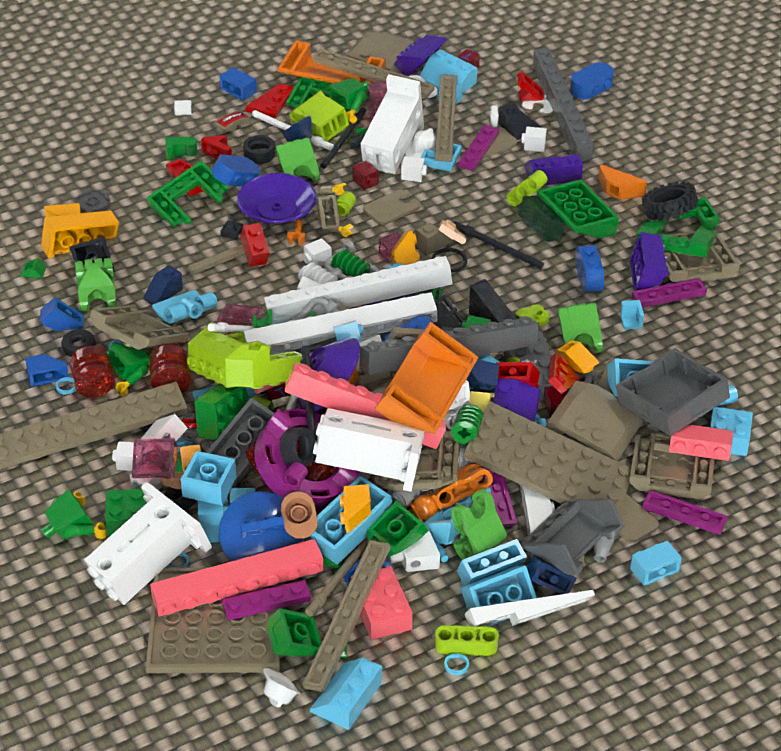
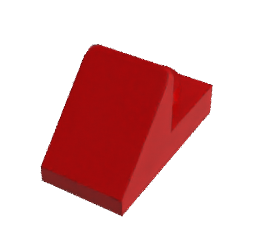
M520 71L517 74V84L521 88L518 91L519 100H544L543 89L523 71Z
M226 135L201 138L203 153L215 159H218L220 154L232 155V147L228 146Z

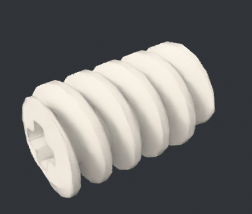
M310 262L302 267L298 274L299 280L304 276L320 284L338 281L337 276L327 272L326 269L315 262Z

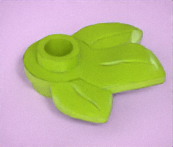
M534 304L530 308H521L515 312L519 318L522 316L530 317L533 321L539 323L538 326L547 324L550 318L549 312L538 304Z

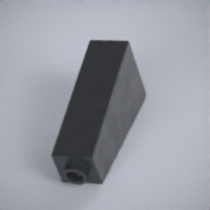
M486 279L470 285L469 314L471 316L490 319L491 322L497 323L503 322L505 319L517 320Z

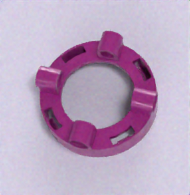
M278 409L260 432L255 443V461L262 479L275 494L282 498L297 491L308 494L312 498L315 507L329 504L344 491V486L351 485L361 472L335 467L334 473L330 478L323 481H309L305 479L308 471L304 465L294 462L288 467L281 457V438L289 428H308L306 409H289L283 412ZM315 412V424L317 432L318 423H320L321 414ZM265 447L270 448L273 464H270ZM327 491L328 496H312L311 492Z

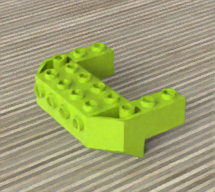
M214 322L208 323L188 342L189 357L187 358V364L189 369L195 371L198 375L205 376L207 379L214 380L215 383H221L227 388L251 387L253 389H261L263 385H280V382L287 381L294 363L300 365L302 360V354L296 351L270 355L269 345L260 341L246 343L244 333L224 335L219 332H211L208 330V325L216 324Z

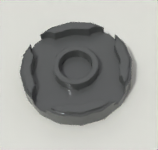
M87 190L77 196L75 203H80L81 213L107 211L110 207V197L101 190H98V192Z

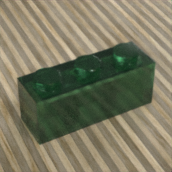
M538 195L523 196L518 215L524 222L529 224L546 242L561 240L566 223Z

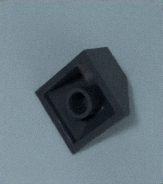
M514 103L499 107L498 124L517 140L522 139V133H526V127L543 128L526 111Z
M105 237L70 246L74 263L83 261V264H85L87 259H92V263H95L94 259L102 258V262H104V259L111 258Z

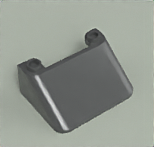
M611 498L573 499L561 504L522 541L521 545L526 551L562 572L577 575L582 571L583 567L581 561L578 560L601 537L613 539L618 536V532L625 526Z

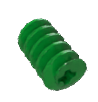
M343 249L341 252L336 253L331 260L332 267L339 268L347 276L356 277L365 273L369 274L371 267L368 262L365 263V260L360 259L357 255L355 256L348 249Z
M465 405L459 410L451 431L452 437L456 442L467 444L470 440L473 441L477 437L484 417L479 407Z

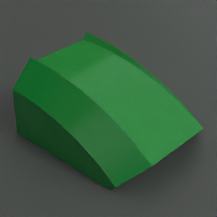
M396 500L367 529L366 533L368 541L389 543L391 548L387 557H390L409 548L429 530L424 522L419 518L417 519Z
M278 609L269 618L266 630L270 636L273 653L297 657L317 654L321 646V640L313 615L308 616L305 613Z

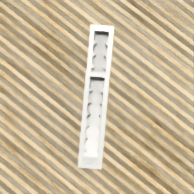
M593 590L476 607L470 608L464 615L469 626L483 627L510 618L513 626L589 601L595 594Z

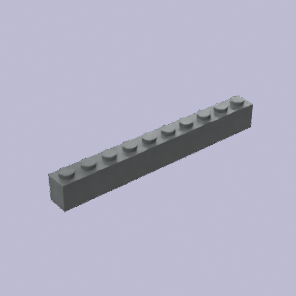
M550 49L534 50L533 68L549 100L572 155H579L581 161L592 160V139Z
M522 316L517 320L505 319L499 323L488 322L487 325H471L470 328H454L452 331L444 332L479 356L537 345L539 323L533 321L530 317ZM405 336L400 340L387 339L382 343L370 342L365 346H360L359 369L368 375L398 370L418 336Z

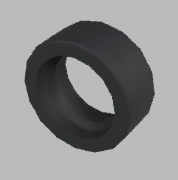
M255 135L245 140L243 145L244 157L256 164L268 163L274 159L275 142L269 136ZM256 148H264V149H266V150H263V151H255V150H253V149H256Z
M289 428L283 434L280 442V452L286 465L290 466L292 463L297 462L307 467L313 462L315 457L313 450L316 441L313 433L308 428ZM298 439L300 441L299 456L297 455L296 444Z

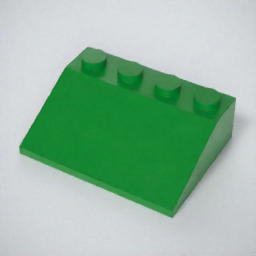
M582 179L537 191V194L574 232L598 238L616 235L619 216Z

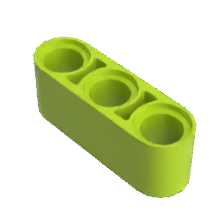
M537 170L506 195L508 203L512 206H517L547 183L546 174L541 170Z
M444 625L438 627L435 632V649L440 654L460 653L463 655L490 656L498 650L499 633L493 627Z

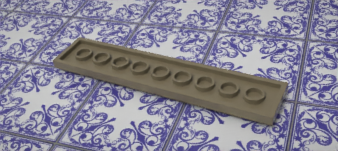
M177 381L0 433V469L150 425L158 419L173 414L177 416L188 413V408Z

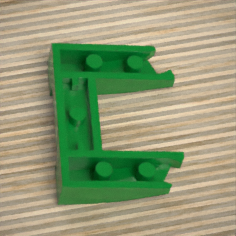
M300 77L286 101V105H291L296 109L320 90L324 93L325 97L329 98V85L333 83Z
M201 160L149 195L147 203L157 215L171 226L176 227L177 224L187 223L188 225L192 223V220L174 202L175 200L198 186L220 204L223 201L222 195L224 191H228L229 187L213 176L211 169Z
M667 220L647 221L637 232L636 242L640 232L660 235L662 243L665 245L664 251L705 258L717 236V232L711 231L702 225L696 230L691 239L662 234Z

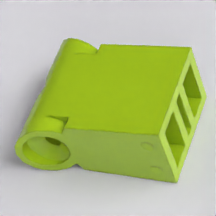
M321 90L289 114L290 119L295 124L310 115L312 134L324 138V141L330 140L350 125L345 108L327 96L325 97Z

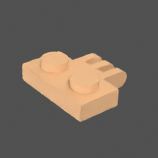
M442 219L438 230L451 239H455L460 244H465L466 236L457 231L456 225L448 219L447 221Z

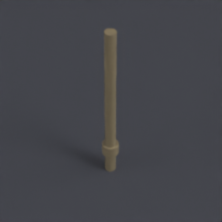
M367 538L361 541L321 592L316 593L311 599V604L305 610L308 616H312L318 608H321L326 603L328 595L365 551L369 543Z

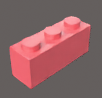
M687 425L671 436L669 452L729 461L733 431Z

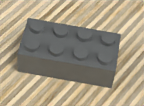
M538 331L537 345L504 351L506 361L511 357H517L520 359V362H533L540 372L538 389H540L539 401H543L544 387L552 386L548 382L551 355L542 332Z
M250 398L206 452L235 459L237 477L232 485L234 488L239 485L256 464L254 451L257 437L274 415V412Z

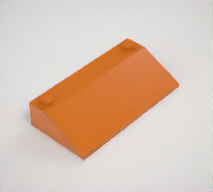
M295 40L278 67V72L333 84L354 78L361 83L368 81L371 89L380 85L379 83L313 62L311 44ZM370 56L366 62L386 69L385 59Z
M430 322L419 334L374 409L391 421L435 434L475 365L478 356Z

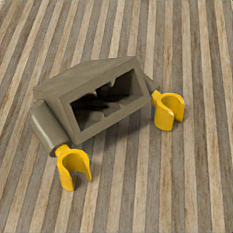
M346 183L321 186L319 193L315 194L322 229L342 233L344 237L353 234L354 232L350 231L353 228L352 224L344 227L340 225L335 193L341 195L348 192L343 189Z

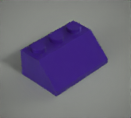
M426 35L422 39L419 37L413 43L414 45L410 44L397 55L396 58L398 60L394 65L403 75L410 76L426 63L429 57L436 53L448 39L432 35Z
M579 155L538 158L529 160L524 164L528 177L537 170L543 171L548 179L545 185L569 183L582 179L583 163Z
M640 232L629 258L634 291L660 285L663 278L668 274L666 255H664L665 245L662 243L660 235Z
M498 378L493 403L535 422L540 389L517 379Z

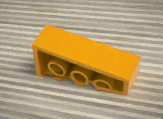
M111 210L45 217L41 248L49 259L55 257L54 254L70 252V246L102 237H105V240L117 237L119 221Z

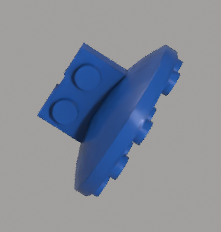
M252 492L239 497L229 505L220 522L219 540L223 553L230 562L303 541V538L292 537L285 530L284 518L281 513V504L284 498L270 492Z

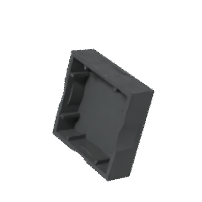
M676 348L616 385L619 404L669 436H672L730 398L727 378L708 367L700 365L693 358Z

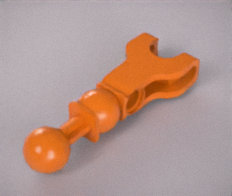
M469 463L458 469V481L433 489L428 494L417 496L413 504L409 505L410 509L408 511L421 521L427 520L434 516L438 510L442 511L443 507H449L465 497L472 496L478 490L489 487L493 480L492 474L476 463ZM485 474V481L483 483H478L480 480H482L483 475ZM446 492V498L440 501V494Z

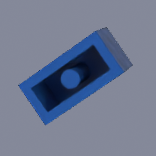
M234 67L220 75V89L242 101L257 93L256 79Z

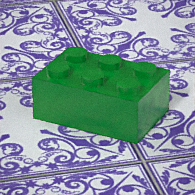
M219 383L195 400L198 438L218 439L247 403L248 393L246 387L227 388Z

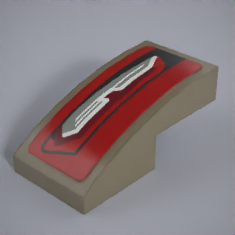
M235 111L220 117L213 125L223 132L236 131L237 125L249 124L251 117L241 111Z

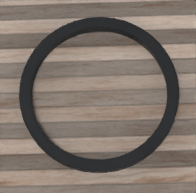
M455 248L437 250L431 258L434 259L442 252H456L463 256L465 260L463 265L451 269V273L458 272L467 265L466 254Z

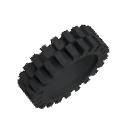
M677 181L674 184H671V182L667 183V186H664V184L660 185L661 188L655 187L653 188L654 191H648V194H645L642 198L646 217L662 221L663 218L669 220L670 217L674 219L677 218V215L683 216L684 212L689 213L699 202L695 186L692 183L690 184V182L685 183V181H681L679 183Z

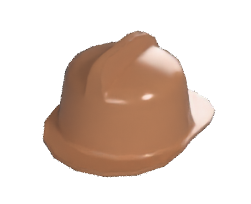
M295 491L288 494L281 504V513L284 518L286 532L295 538L311 536L317 528L318 521L312 498L304 492Z

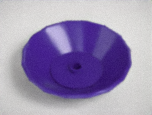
M271 173L257 176L246 182L238 191L237 204L241 212L251 219L264 223L281 224L298 220L307 215L316 204V192L312 185L301 177L290 174Z
M348 337L318 348L310 355L313 363L312 370L317 372L324 371L330 377L342 378L348 381L359 359L360 344L358 339ZM299 397L300 409H306L305 399ZM314 403V412H318L324 408L323 406Z

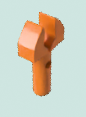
M301 220L296 221L294 232L287 233V241L291 245L296 238H298V246L305 242V233H301L303 225Z

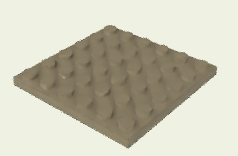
M210 567L164 568L154 577V583ZM283 582L278 583L274 586L263 587L255 591L281 586ZM152 599L146 673L263 672L264 668L280 672V655L273 653L270 636L266 630L269 618L278 609L227 621L222 606V599L213 603L195 606L192 609H184L170 615L158 616Z

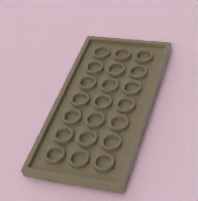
M491 401L489 402L483 414L484 417L477 437L473 441L470 440L462 457L560 504L573 499L611 498L617 511H619L630 484V467Z

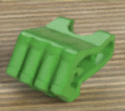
M309 137L276 146V154L284 174L297 177L306 176L311 178L313 182L321 180Z
M102 258L94 259L95 263H92V259L85 260V264H83V261L75 262L81 312L89 311L90 303L96 299L106 301L108 308L117 306L112 258H106L104 262H102Z
M581 303L558 308L559 324L563 333L564 345L571 340L578 341L581 344L592 347L595 353L603 352L596 303Z
M480 489L472 495L470 508L461 504H457L452 508L453 525L461 536V540L458 539L453 544L457 555L462 560L495 548L507 538V533L496 512L493 497L488 491Z

